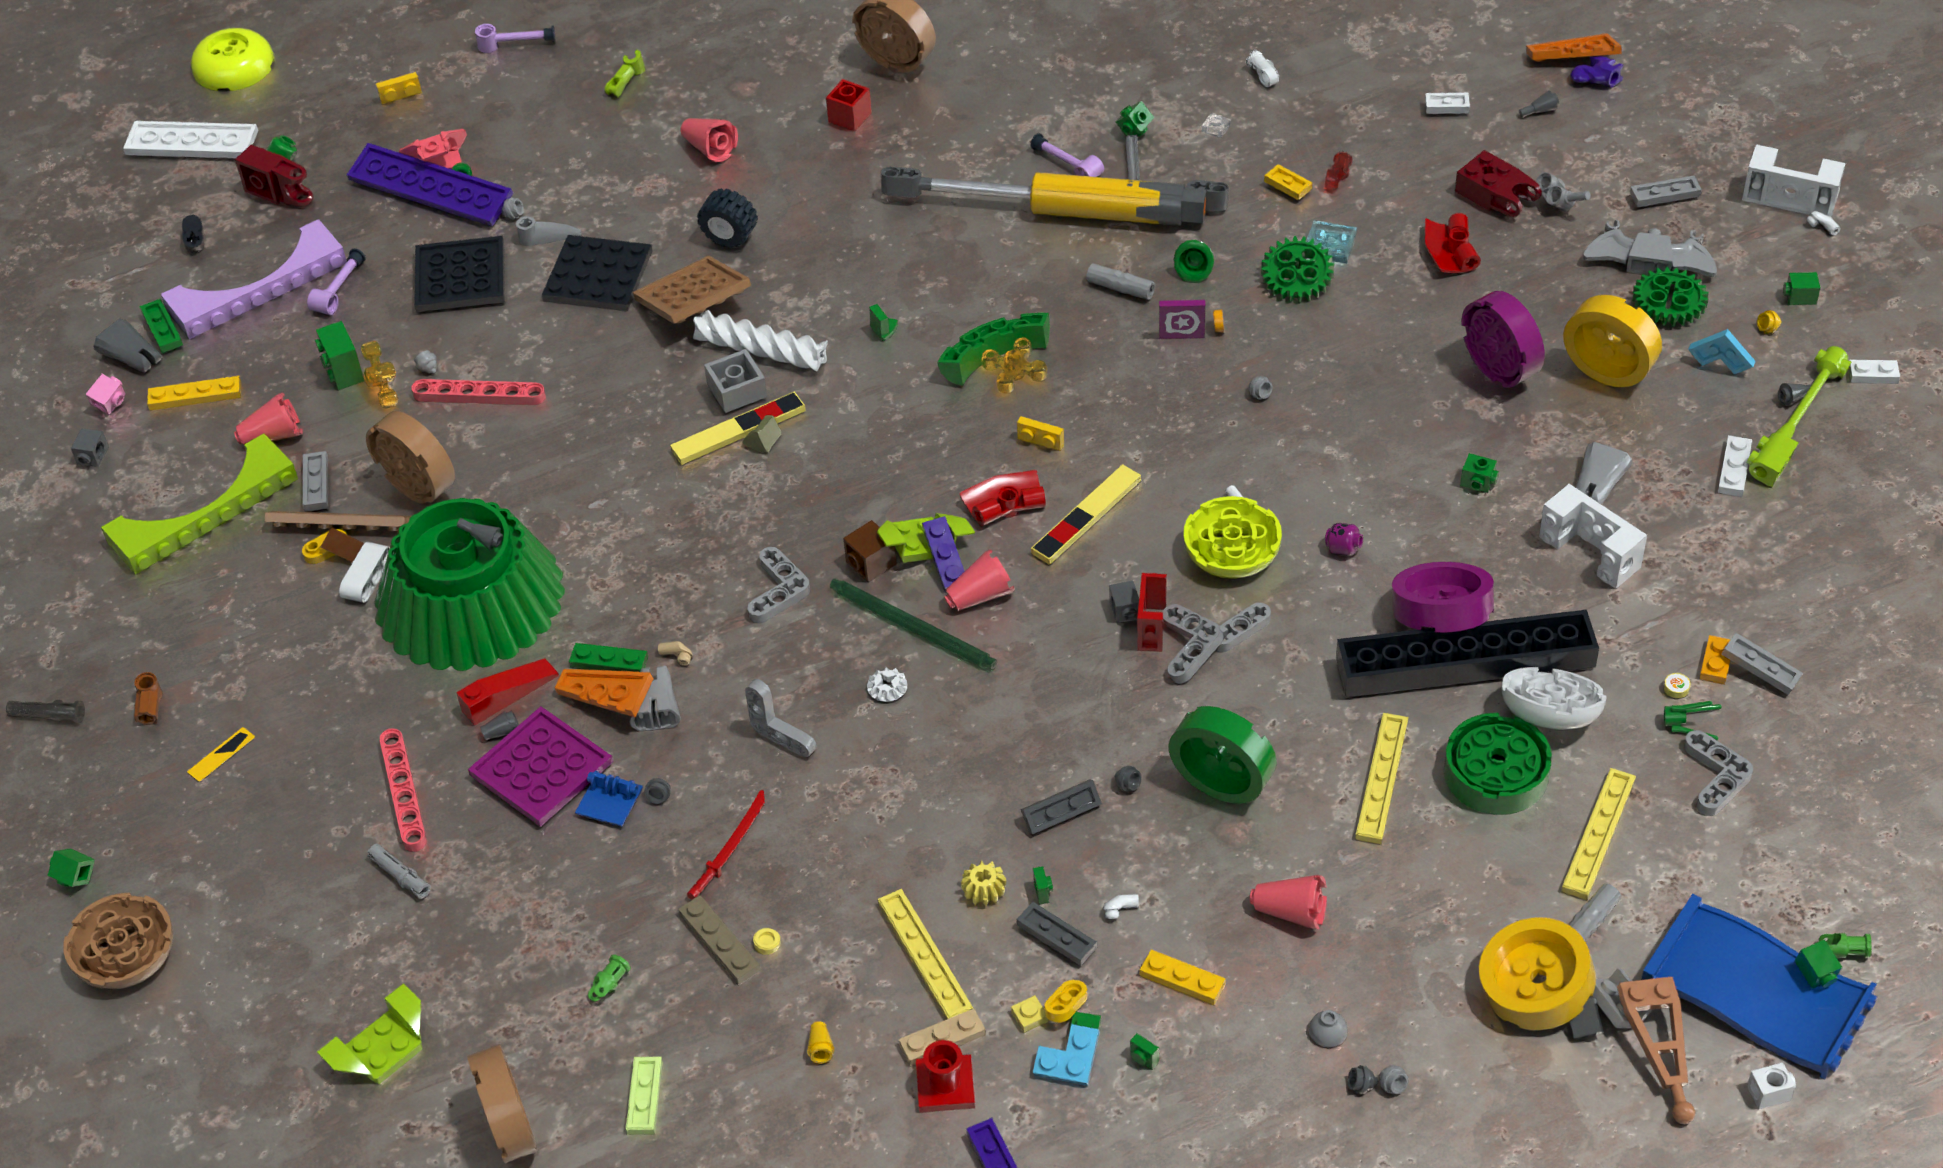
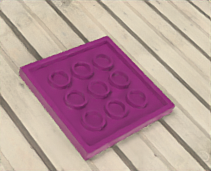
M540 706L468 768V772L472 778L541 827L591 783L587 781L589 772L599 771L602 773L613 763V757Z

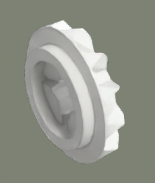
M885 667L883 671L876 669L874 675H869L867 690L876 700L883 702L894 701L906 692L907 680L904 673H899L897 668L889 670ZM882 681L891 682L892 688L887 684H883Z

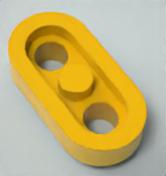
M336 529V530H338V531H340V532L346 534L345 531H343V530H341V529ZM328 532L307 542L303 546L302 553L307 563L318 564L336 555L320 547Z
M1079 980L1064 982L1046 1000L1044 1005L1046 1018L1056 1023H1062L1070 1019L1087 1000L1086 984Z

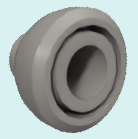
M1332 1010L1321 1011L1310 1022L1309 1035L1320 1046L1335 1047L1344 1042L1347 1037V1024L1344 1018L1337 1012Z

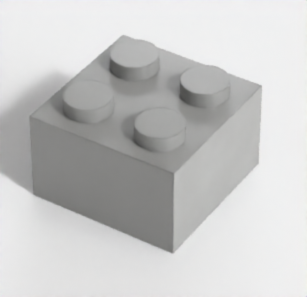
M747 349L704 364L707 385L725 413L767 397L765 378Z

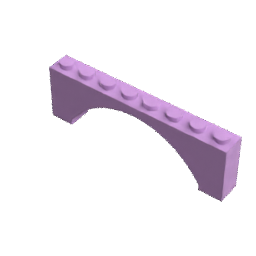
M318 219L299 228L301 233L300 240L289 259L279 269L257 282L240 288L221 291L193 290L179 285L162 293L161 297L167 312L188 339H191L345 265L347 260L343 247Z

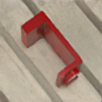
M1142 573L1137 619L1138 651L1163 652V612L1146 611V609L1164 610L1166 607L1167 574Z

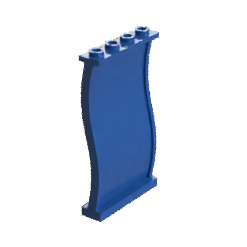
M1695 894L1691 895L1644 968L1641 980L1673 977L1680 998L1713 1014L1775 1054L1820 1072V1077L1826 1079L1830 1070L1836 1072L1842 1060V1057L1839 1056L1841 1051L1847 1052L1854 1040V1036L1851 1035L1854 1030L1860 1031L1866 1019L1863 1013L1865 1010L1871 1011L1877 1000V996L1873 995L1876 983L1871 982L1870 985H1866L1839 974L1837 976L1838 980L1834 984L1825 988L1820 985L1812 989L1795 963L1798 952L1755 925L1728 912L1703 904L1702 898Z

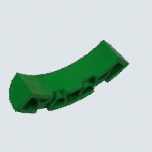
M1049 313L1021 314L1020 318L1012 320L1000 318L968 331L960 336L957 344L953 347L948 346L940 356L937 363L941 374L954 384L964 385L967 378L977 368L998 356L1025 349L1047 348L1050 333Z

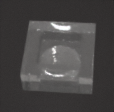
M1211 113L1202 125V132L1221 138L1230 127L1231 119Z

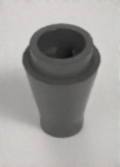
M512 710L509 712L503 711L491 721L481 726L480 729L485 740L508 735L519 723Z

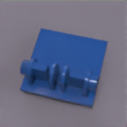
M599 771L589 772L587 781L591 782L577 807L575 814L622 827L643 786L635 784L633 780H623L619 776L614 778L611 774L606 776Z

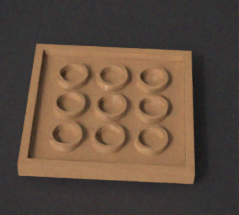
M708 255L634 291L633 295L637 302L675 324L684 322L687 317L693 314L704 312L707 307L713 304L724 302L726 298L732 295L743 293L744 289L751 286V283L745 275Z

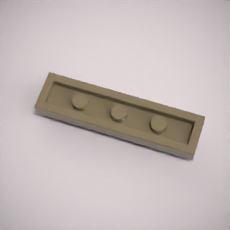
M701 895L678 909L682 919L738 985L761 971L760 964Z

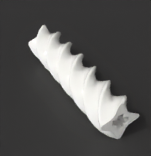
M708 309L699 316L694 317L695 331L693 338L699 341H709L718 346H729L737 351L747 349L748 352L759 357H770L778 362H790L797 367L811 368L815 371H818L819 367L827 361V341L816 344L809 335L796 339L789 330H783L775 334L769 325L764 324L754 328L748 319L734 323L728 314H722L714 318Z

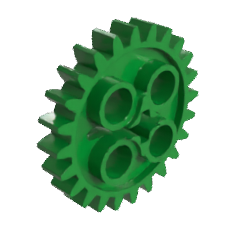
M1294 236L1293 241L1290 242L1286 237L1284 244L1277 241L1276 248L1270 246L1269 253L1265 252L1261 266L1263 283H1267V290L1273 289L1274 296L1281 293V300L1288 296L1291 303L1294 298H1298L1299 303H1301L1302 297H1306L1308 301H1311V295L1318 298L1319 291L1325 293L1326 286H1331V279L1334 278L1333 256L1328 255V248L1322 250V243L1315 246L1314 239L1306 242V237L1303 236L1301 241H1298L1297 237Z
M1666 267L1665 271L1662 272L1661 269L1657 268L1656 273L1649 270L1647 276L1642 274L1641 280H1636L1632 301L1635 302V308L1640 307L1650 318L1653 317L1654 323L1661 320L1663 326L1667 322H1671L1672 326H1675L1676 322L1684 326L1685 320L1693 323L1694 318L1699 319L1700 314L1705 313L1709 292L1706 291V285H1701V279L1694 280L1695 274L1687 276V270L1679 273L1678 268L1670 271ZM1674 284L1675 288L1670 309H1666L1670 286Z

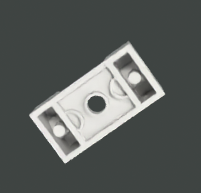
M1756 144L1748 167L1742 197L1743 201L1811 215L1813 211H1818L1832 218L1846 163L1823 159L1818 175L1775 167L1778 149ZM1786 188H1792L1796 192L1790 193L1786 190Z
M1568 484L1544 504L1539 537L1545 543L1552 545L1558 550L1575 535H1579L1583 540L1600 549L1602 560L1598 566L1597 577L1603 582L1617 589L1641 568L1647 535L1571 484Z

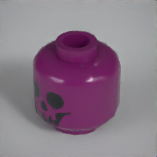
M1335 523L1326 532L1325 544L1333 554L1352 556L1357 552L1358 548L1362 547L1363 535L1360 534L1358 527L1354 524Z

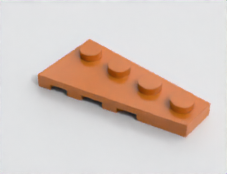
M1606 33L1527 45L1526 54L1534 61L1621 54V45Z
M563 669L554 688L559 695L636 718L653 681V677L650 672Z

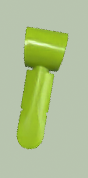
M636 49L634 52L636 57L633 59H628L626 55L623 56L624 64L605 85V93L607 95L612 93L616 97H620L632 77L640 75L645 71V65L639 50Z

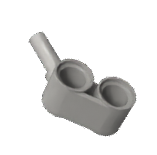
M1548 172L1540 174L1536 180L1545 200L1561 211H1569L1574 206L1575 201L1589 200L1591 197L1589 191L1574 193L1567 191L1564 181Z

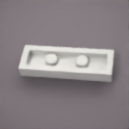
M1728 435L1718 493L1738 497L1743 496L1748 463L1746 462L1750 456L1752 439Z

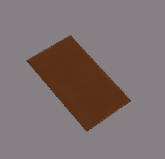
M331 527L320 547L353 563L364 543Z

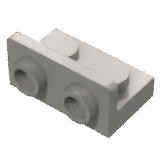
M1616 969L1609 979H1596L1592 997L1597 999L1598 1005L1616 1028H1632L1624 1013L1617 990L1620 982L1631 981L1623 969ZM1652 1010L1637 1012L1643 1021Z

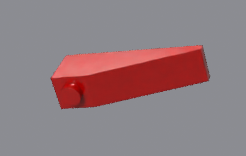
M544 658L478 679L456 692L461 711L476 726L557 678L559 673Z

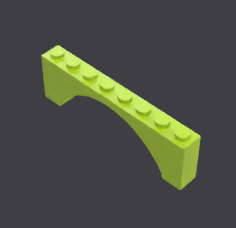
M262 434L244 444L246 458L240 474L229 489L209 505L190 514L165 520L125 519L121 515L102 526V532L109 546L136 575L298 480L294 464L265 434Z

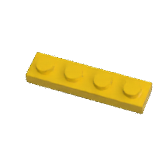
M239 376L148 388L147 405L149 410L152 411L241 398V380Z

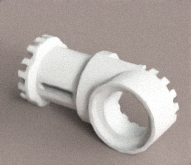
M1252 51V54L1250 53L1251 56H1248V59H1246V65L1257 71L1259 79L1265 87L1278 83L1279 77L1277 76L1279 74H1276L1277 71H1275L1276 68H1273V62L1265 59L1260 51Z

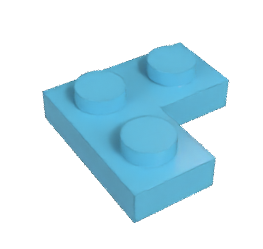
M1728 329L1691 343L1688 349L1702 366L1721 359L1734 375L1753 368L1755 364L1752 356Z
M1072 1024L1066 1051L1038 1046L1033 1075L1088 1086L1100 1033L1099 1029Z

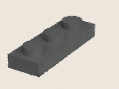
M1089 779L1021 809L1029 833L1034 834L1097 807L1102 802L1094 781Z
M1032 902L1016 919L1018 927L1080 966L1097 949V942L1035 902Z

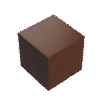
M873 520L843 538L846 563L867 582L872 581L897 565L895 546H885L877 534L880 527Z

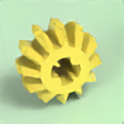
M981 860L978 866L971 863L969 870H964L961 889H963L966 899H973L975 905L983 902L987 906L988 901L997 903L998 897L1004 896L1006 877L1003 875L1001 867H995L993 862L984 865Z

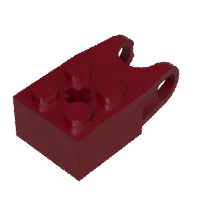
M252 144L235 159L244 192L277 205L282 202L302 207L313 201L314 197L311 190L302 184V181L307 178V172L303 166L280 154H275ZM302 195L308 196L306 199L303 200L297 199Z
M1483 150L1458 170L1456 174L1455 192L1488 211L1494 209L1511 217H1517L1522 213L1523 206L1519 199L1537 201L1542 195V190L1535 180L1486 150ZM1528 186L1534 189L1535 194L1529 191ZM1511 203L1516 207V211L1511 208Z

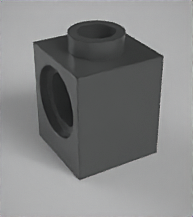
M81 429L71 447V451L78 465L99 467L109 446L103 431Z
M1134 581L1109 585V601L1116 623L1138 619L1139 596Z

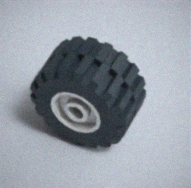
M721 188L717 191L714 190L708 196L697 214V223L700 225V230L712 242L718 243L723 247L733 248L734 246L740 247L741 244L745 243L757 224L758 216L756 215V209L752 207L753 204L747 201L745 196H741L739 192H733L730 189L723 190Z

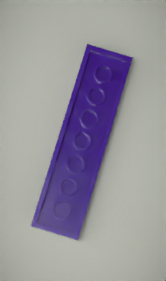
M367 143L347 173L350 181L492 227L502 213L504 201L511 198L514 194L511 188Z

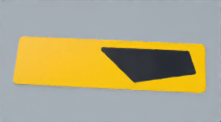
M242 727L189 769L187 773L197 781H202L253 740L255 736Z

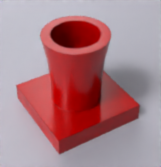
M938 1040L928 1045L924 1051L923 1058L916 1059L919 1113L975 1108L971 1054L962 1055L960 1047L949 1040Z

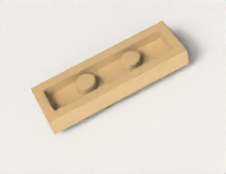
M971 1009L900 1038L899 1046L909 1065L913 1066L916 1064V1059L923 1058L927 1046L935 1041L949 1040L961 1046L986 1036V1030L975 1009Z

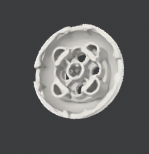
M1528 667L1512 670L1503 678L1502 696L1507 707L1522 720L1540 727L1558 730L1581 728L1594 722L1605 707L1607 696L1603 695V688L1592 680L1575 673L1553 669L1552 673L1538 672V667Z

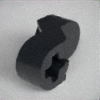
M188 215L182 221L183 242L186 250L191 253H198L204 248L203 225L201 219L196 215Z

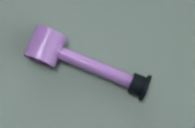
M482 24L475 29L478 50L483 53L494 52L498 48V42L544 39L545 41L553 40L555 42L554 26L544 28L543 31L497 34L495 27L491 24Z
M1040 133L1034 135L1031 140L1030 146L1032 149L1046 151L1074 167V175L1098 177L1104 172L1103 163L1094 155H1090L1085 160H1079L1048 143V140L1043 138V135Z
M355 248L350 250L347 263L327 289L311 290L307 300L309 310L328 315L335 313L338 307L336 291L354 267H358L360 263H364L366 260L362 251Z

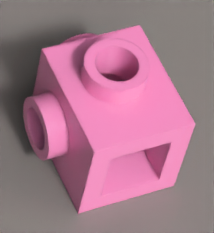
M101 374L85 395L92 406L110 415L116 406L123 402L126 394L120 380L113 376L109 378Z

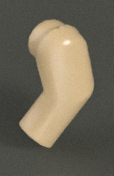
M680 641L665 642L658 645L660 655L674 654L678 657L677 661L682 666L689 665L693 659L692 651Z

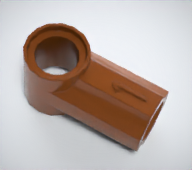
M144 672L138 675L134 681L136 687L134 719L143 725H152L153 722L158 720L159 700L162 698L163 693L156 676L151 672Z

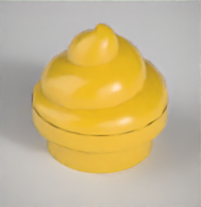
M1767 310L1759 314L1757 327L1764 333H1774L1780 327L1782 321L1776 312Z

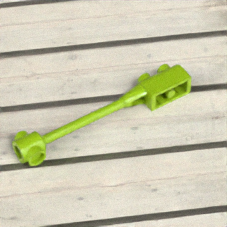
M1831 346L1826 351L1820 349L1814 359L1817 362L1816 368L1819 375L1787 423L1769 437L1762 436L1756 447L1760 451H1752L1746 463L1750 464L1749 472L1755 479L1773 487L1799 443L1791 439L1794 435L1795 427L1826 380L1834 379L1837 376L1843 378L1852 363L1848 360V355L1842 348Z

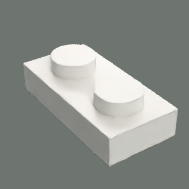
M1425 93L1426 114L1469 113V93Z
M1849 360L1852 362L1848 369L1851 383L1899 384L1900 373L1897 360Z

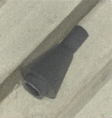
M1548 90L1532 102L1531 105L1520 109L1519 114L1523 118L1532 113L1557 110V105H1559V99L1555 93Z
M1782 383L1778 390V398L1785 406H1790L1802 399L1812 384Z
M462 518L457 523L458 528L469 532L470 535L489 550H492L494 547L497 548L502 541L503 534H501V528L473 524Z

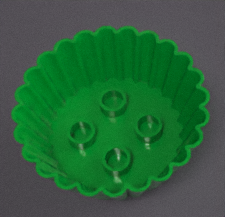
M459 498L445 500L428 506L419 513L412 515L409 522L400 526L398 534L393 537L374 601V605L377 608L375 622L378 626L383 627L382 638L386 642L394 643V651L399 655H410V660L414 664L423 665L430 663V666L436 670H444L452 666L457 671L469 670L474 665L482 668L490 667L496 663L498 658L508 660L517 655L519 648L531 647L537 641V634H542L550 629V618L560 612L561 605L558 600L565 593V589L560 583L563 578V572L555 564V556L508 509L501 508L495 502L485 503L482 499ZM462 518L473 524L501 528L503 538L500 545L492 550L487 549L469 532L457 527L459 519Z

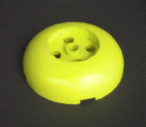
M228 28L208 35L197 45L191 58V70L195 80L207 89L218 91L219 88H229L230 91H236L250 87L266 77L271 71L274 54L267 40L260 34L243 28Z
M1227 496L1215 498L1201 504L1200 509L1193 515L1190 514L1184 525L1183 535L1186 551L1199 568L1217 577L1238 579L1259 573L1274 560L1280 549L1282 530L1279 520L1270 509L1265 510L1257 505V501L1252 499Z

